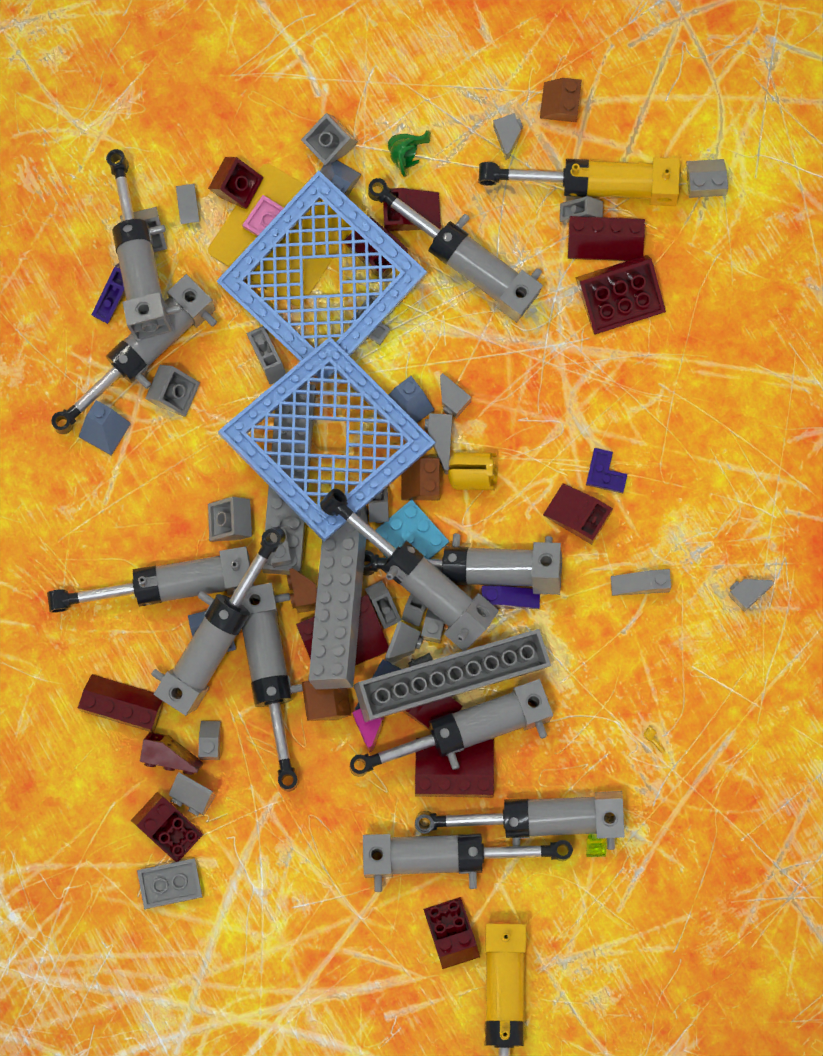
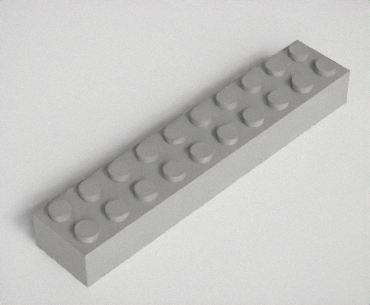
M307 384L299 390H307ZM310 384V390L316 391V386ZM296 394V402L306 403L307 394ZM309 394V403H315L316 395ZM293 395L285 402H293ZM282 405V414H292L293 406ZM296 406L295 415H306V407ZM279 407L275 409V414H279ZM309 407V415L314 416L315 407ZM274 418V426H278L279 418ZM282 418L281 427H292V418ZM295 419V427L306 428V419ZM309 419L308 453L310 454L314 420ZM273 430V439H278V430ZM281 431V439L292 440V431ZM295 431V440H305V432ZM272 443L271 452H278V443ZM281 443V452L291 453V444ZM294 444V453H305V444ZM271 455V459L277 464V456ZM280 456V465H291V456ZM294 457V465L305 466V457ZM308 457L307 466H310L311 457ZM282 469L291 478V469ZM294 469L293 478L304 479V470ZM307 470V479H309L310 470ZM295 482L304 491V483ZM270 486L268 487L265 531L273 527L285 526L292 564L273 568L271 557L269 556L262 571L267 574L290 575L289 569L293 568L302 573L306 523Z
M365 506L357 515L368 524L369 511ZM348 522L325 542L322 540L309 671V681L315 689L353 688L366 538Z
M536 629L367 679L353 686L366 723L550 667L551 664L540 629Z

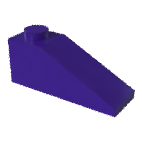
M119 263L115 265L91 314L107 324L110 322L125 294Z
M482 586V596L497 609H540V594H533V589L509 586Z

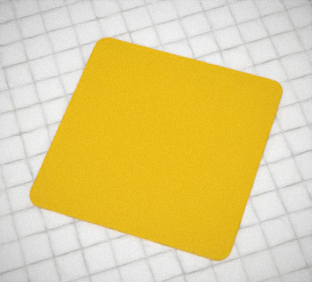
M263 164L257 173L264 178L248 208L243 209L237 205L234 207L209 245V255L230 267L257 238L256 235L243 228L242 225L262 195L284 208L305 186L304 183L271 164ZM325 205L315 206V215H325ZM328 205V215H336L337 213ZM312 208L304 216H312ZM325 218L315 219V229L325 228ZM328 218V228H338V218ZM341 218L342 227H351L344 219ZM302 219V229H312V219ZM299 222L292 230H299ZM351 230L342 231V241L347 238ZM329 231V241H339L338 231ZM312 232L302 233V243L312 242ZM315 232L316 242H325V232ZM289 233V243H299V233ZM286 236L280 241L279 244L286 243ZM339 244L329 245V255L336 254L339 250ZM316 245V255H326V245ZM299 246L289 247L290 257L299 256ZM303 246V256H312V246ZM276 247L277 257H286V247ZM273 250L267 255L266 258L273 257ZM333 258L303 259L304 296L311 294ZM300 259L290 260V270L300 269ZM277 260V270H287L286 260ZM264 261V271H273V261ZM260 264L254 271H260ZM287 273L277 274V284L287 283ZM290 273V283H300V273ZM260 274L251 275V280L259 285L261 284ZM264 274V284H274V274ZM287 286L277 287V296L287 297ZM290 286V296H300V286ZM264 287L274 293V287ZM292 299L291 304L300 306V299Z

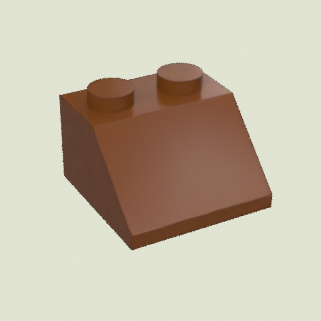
M560 78L544 82L540 119L577 123L582 80Z
M419 458L401 474V500H440L439 458Z
M310 681L302 682L307 721L339 720L352 716L348 688L315 689Z

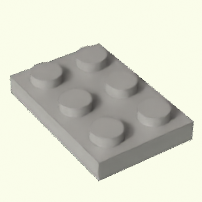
M195 858L137 870L145 910L203 898Z

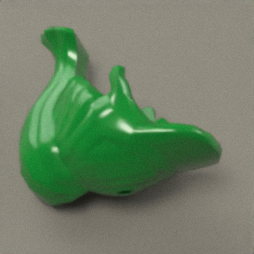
M426 130L421 136L397 134L389 139L388 150L391 151V160L404 177L407 176V168L419 163V160L412 161V159L415 157L417 145L430 142L431 132L429 130Z

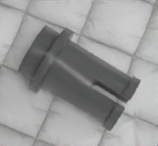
M427 653L415 660L412 658L408 665L409 667L432 661L433 658L430 653Z

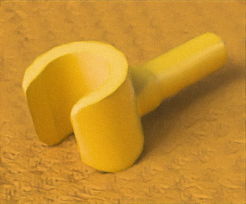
M650 727L647 728L643 734L644 738L652 742L662 753L665 749L654 738L657 732Z

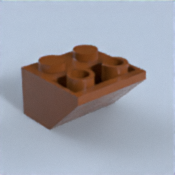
M289 569L290 575H287L289 590H293V593L290 594L293 609L296 608L297 613L314 611L317 597L316 584L295 569Z

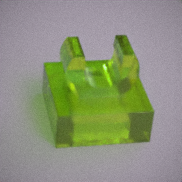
M590 834L588 839H586V857H606V838L592 839V834Z

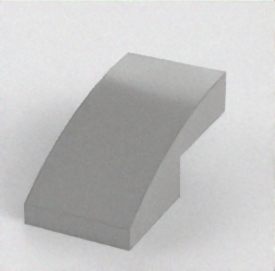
M195 184L176 186L181 224L199 222Z

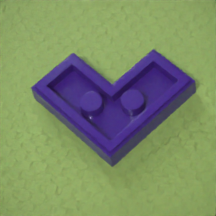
M594 448L586 486L623 494L627 474L609 470L612 451Z

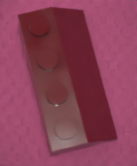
M570 216L567 259L629 261L642 257L644 252L645 219Z
M92 674L83 689L78 709L87 714L148 732H155L164 701L153 695L154 692Z

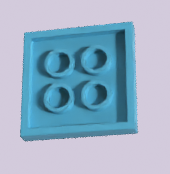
M412 499L389 518V522H384L375 530L394 548L400 547L407 540L426 559H431L449 544V540Z

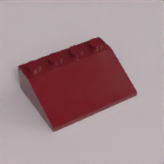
M648 255L575 277L594 335L666 312L654 265Z
M368 595L361 597L355 666L387 653L389 648ZM315 616L296 624L310 660Z
M494 739L475 744L455 753L460 766L455 770L452 769L448 756L440 757L435 746L417 751L415 762V797L493 798Z

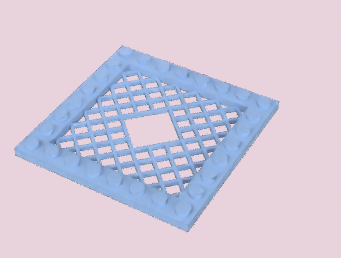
M318 170L216 282L296 358L302 361L318 347V338L340 337L336 343L351 356L428 272ZM325 205V215H315V206ZM328 205L337 213L336 215H328ZM312 208V216H304ZM325 218V228L315 229V219ZM328 218H338V228H328ZM341 218L344 219L351 227H342ZM302 219H312V229H302ZM299 222V230H292ZM352 230V240L342 241V231ZM329 231H338L339 241H329ZM355 231L365 240H355ZM312 232V242L302 243V233ZM315 232H325V242H316ZM289 233H299V243H289ZM286 236V243L279 244L280 241ZM355 243H365V253H355ZM368 243L378 252L369 253ZM339 244V254L329 255V245ZM342 244H352V254H342ZM316 245H326V255H316ZM299 246V256L290 257L289 247ZM303 246H312L313 255L303 256ZM276 247H286V257H277ZM273 250V257L266 258L267 255ZM365 256L366 266L356 267L355 257ZM369 256H379V266H369ZM382 256L392 265H382ZM339 257L340 294L304 296L303 259ZM342 257H352V267H342ZM300 259V269L290 270V260ZM277 260H286L287 270H277ZM264 261H273V271H264ZM260 264V271H254ZM392 268V278L382 279V269ZM395 268L400 272L397 277ZM369 269H379V279H369ZM352 270L353 280L343 281V271ZM356 270H366V280H356ZM287 273V283L277 284V274ZM290 273H300V283H290ZM260 274L261 284L251 285V275ZM264 274H274V284H264ZM246 278L248 280V285L244 282ZM379 282V292L369 293V283ZM383 282H391L383 291ZM353 283V294H343V284ZM356 283H366V293H356ZM287 286V297H277V287ZM290 286H300V296H290ZM264 287H274V297L264 298ZM252 288H261V297ZM366 296L367 306L357 307L356 297ZM370 296H378L370 305ZM340 297V307L330 308V298ZM343 297H353V307H343ZM317 298H327V308H317ZM300 299L301 309L291 310V300ZM304 299H314V309H304ZM274 300V309L265 301ZM277 300H287V310H278ZM343 310H353L354 320L344 321ZM357 310H365L357 319ZM327 311V321L317 322V312ZM330 311H340V321H330ZM301 312V323H291V313ZM304 312H314V322H304ZM278 313H288V322ZM353 323L344 333V324ZM331 324H340L341 334H331ZM314 325V335L304 336V326ZM317 325H327V335H318ZM292 326H301V335ZM314 338L315 348L305 339ZM324 370L323 378L329 379L334 374V371ZM321 371L315 376L321 378Z
M331 337L326 339L218 431V434L324 542L347 521L340 515L331 516L322 510L320 496L326 497L328 493L320 492L321 484H331V490L334 489V484L345 485V495L348 503L346 506L357 514L436 443ZM324 370H333L334 379H324ZM321 371V378H313ZM337 373H338L343 379H337ZM310 382H320V391L310 390ZM323 382L334 383V392L323 391ZM307 383V390H299ZM337 383L347 384V392H337ZM350 386H351L357 393H352V392H350ZM296 394H307L306 403L296 402ZM309 394L320 395V403H309ZM293 395V402H285ZM323 395H334L333 404H323ZM347 396V405L336 404V397ZM350 396L360 397V405H350ZM363 399H364L370 406H363ZM282 405L293 406L292 414H282ZM296 406L306 407V415H295ZM279 407V414H273L272 412ZM309 407H320V416L309 415ZM323 408H333V417L322 416ZM336 408L347 409V417H336ZM350 409H360V418H350ZM363 410H374V419L363 418ZM377 413H378L383 419H377ZM268 417L279 418L278 426H268ZM282 418H292V427H281ZM265 419V426L258 425ZM295 419H306V428L295 427ZM309 419L346 421V455L308 453ZM349 421L360 422V431L349 430ZM363 422L373 423V431H363ZM376 423H387V432H376ZM390 426H391L397 433L390 432ZM254 429L265 430L264 438H254ZM268 430H278V439H267ZM281 431H292V440L281 439ZM295 431L305 432V440H295ZM349 434L360 435V443H349ZM363 435H373V444H363ZM376 436H387V445L376 444ZM390 436L400 437V445H390ZM256 442H264V450ZM267 443H278V452L267 451ZM281 443L291 444V453L281 452ZM294 444H305V453H294ZM349 447H359V456H349ZM362 447L373 448V457L362 456ZM376 448L386 449V457H376ZM390 449H399L389 458ZM268 455L277 456V464ZM280 456H291V465H280ZM294 457H305V466H295ZM308 457L318 458V467L307 466ZM321 458L332 459V467H321ZM335 459H346L345 468H335ZM349 459L359 460V469L348 468ZM362 460L373 461V469H362ZM376 461H385L376 469ZM282 469H291V478ZM294 469L304 470V479L293 478ZM307 470L318 471V479H307ZM321 471H332L331 480H321ZM335 472H345V481L334 480ZM348 472L359 473V482L348 481ZM362 473H371L362 481ZM295 482L304 483V491ZM307 483H318V491L307 492ZM348 485H357L348 493ZM309 496H317V504Z

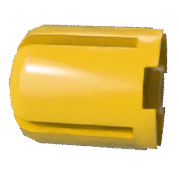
M454 453L448 464V467H450L448 479L451 486L456 490H495L493 484H497L498 467L494 464L493 457H497L496 453Z

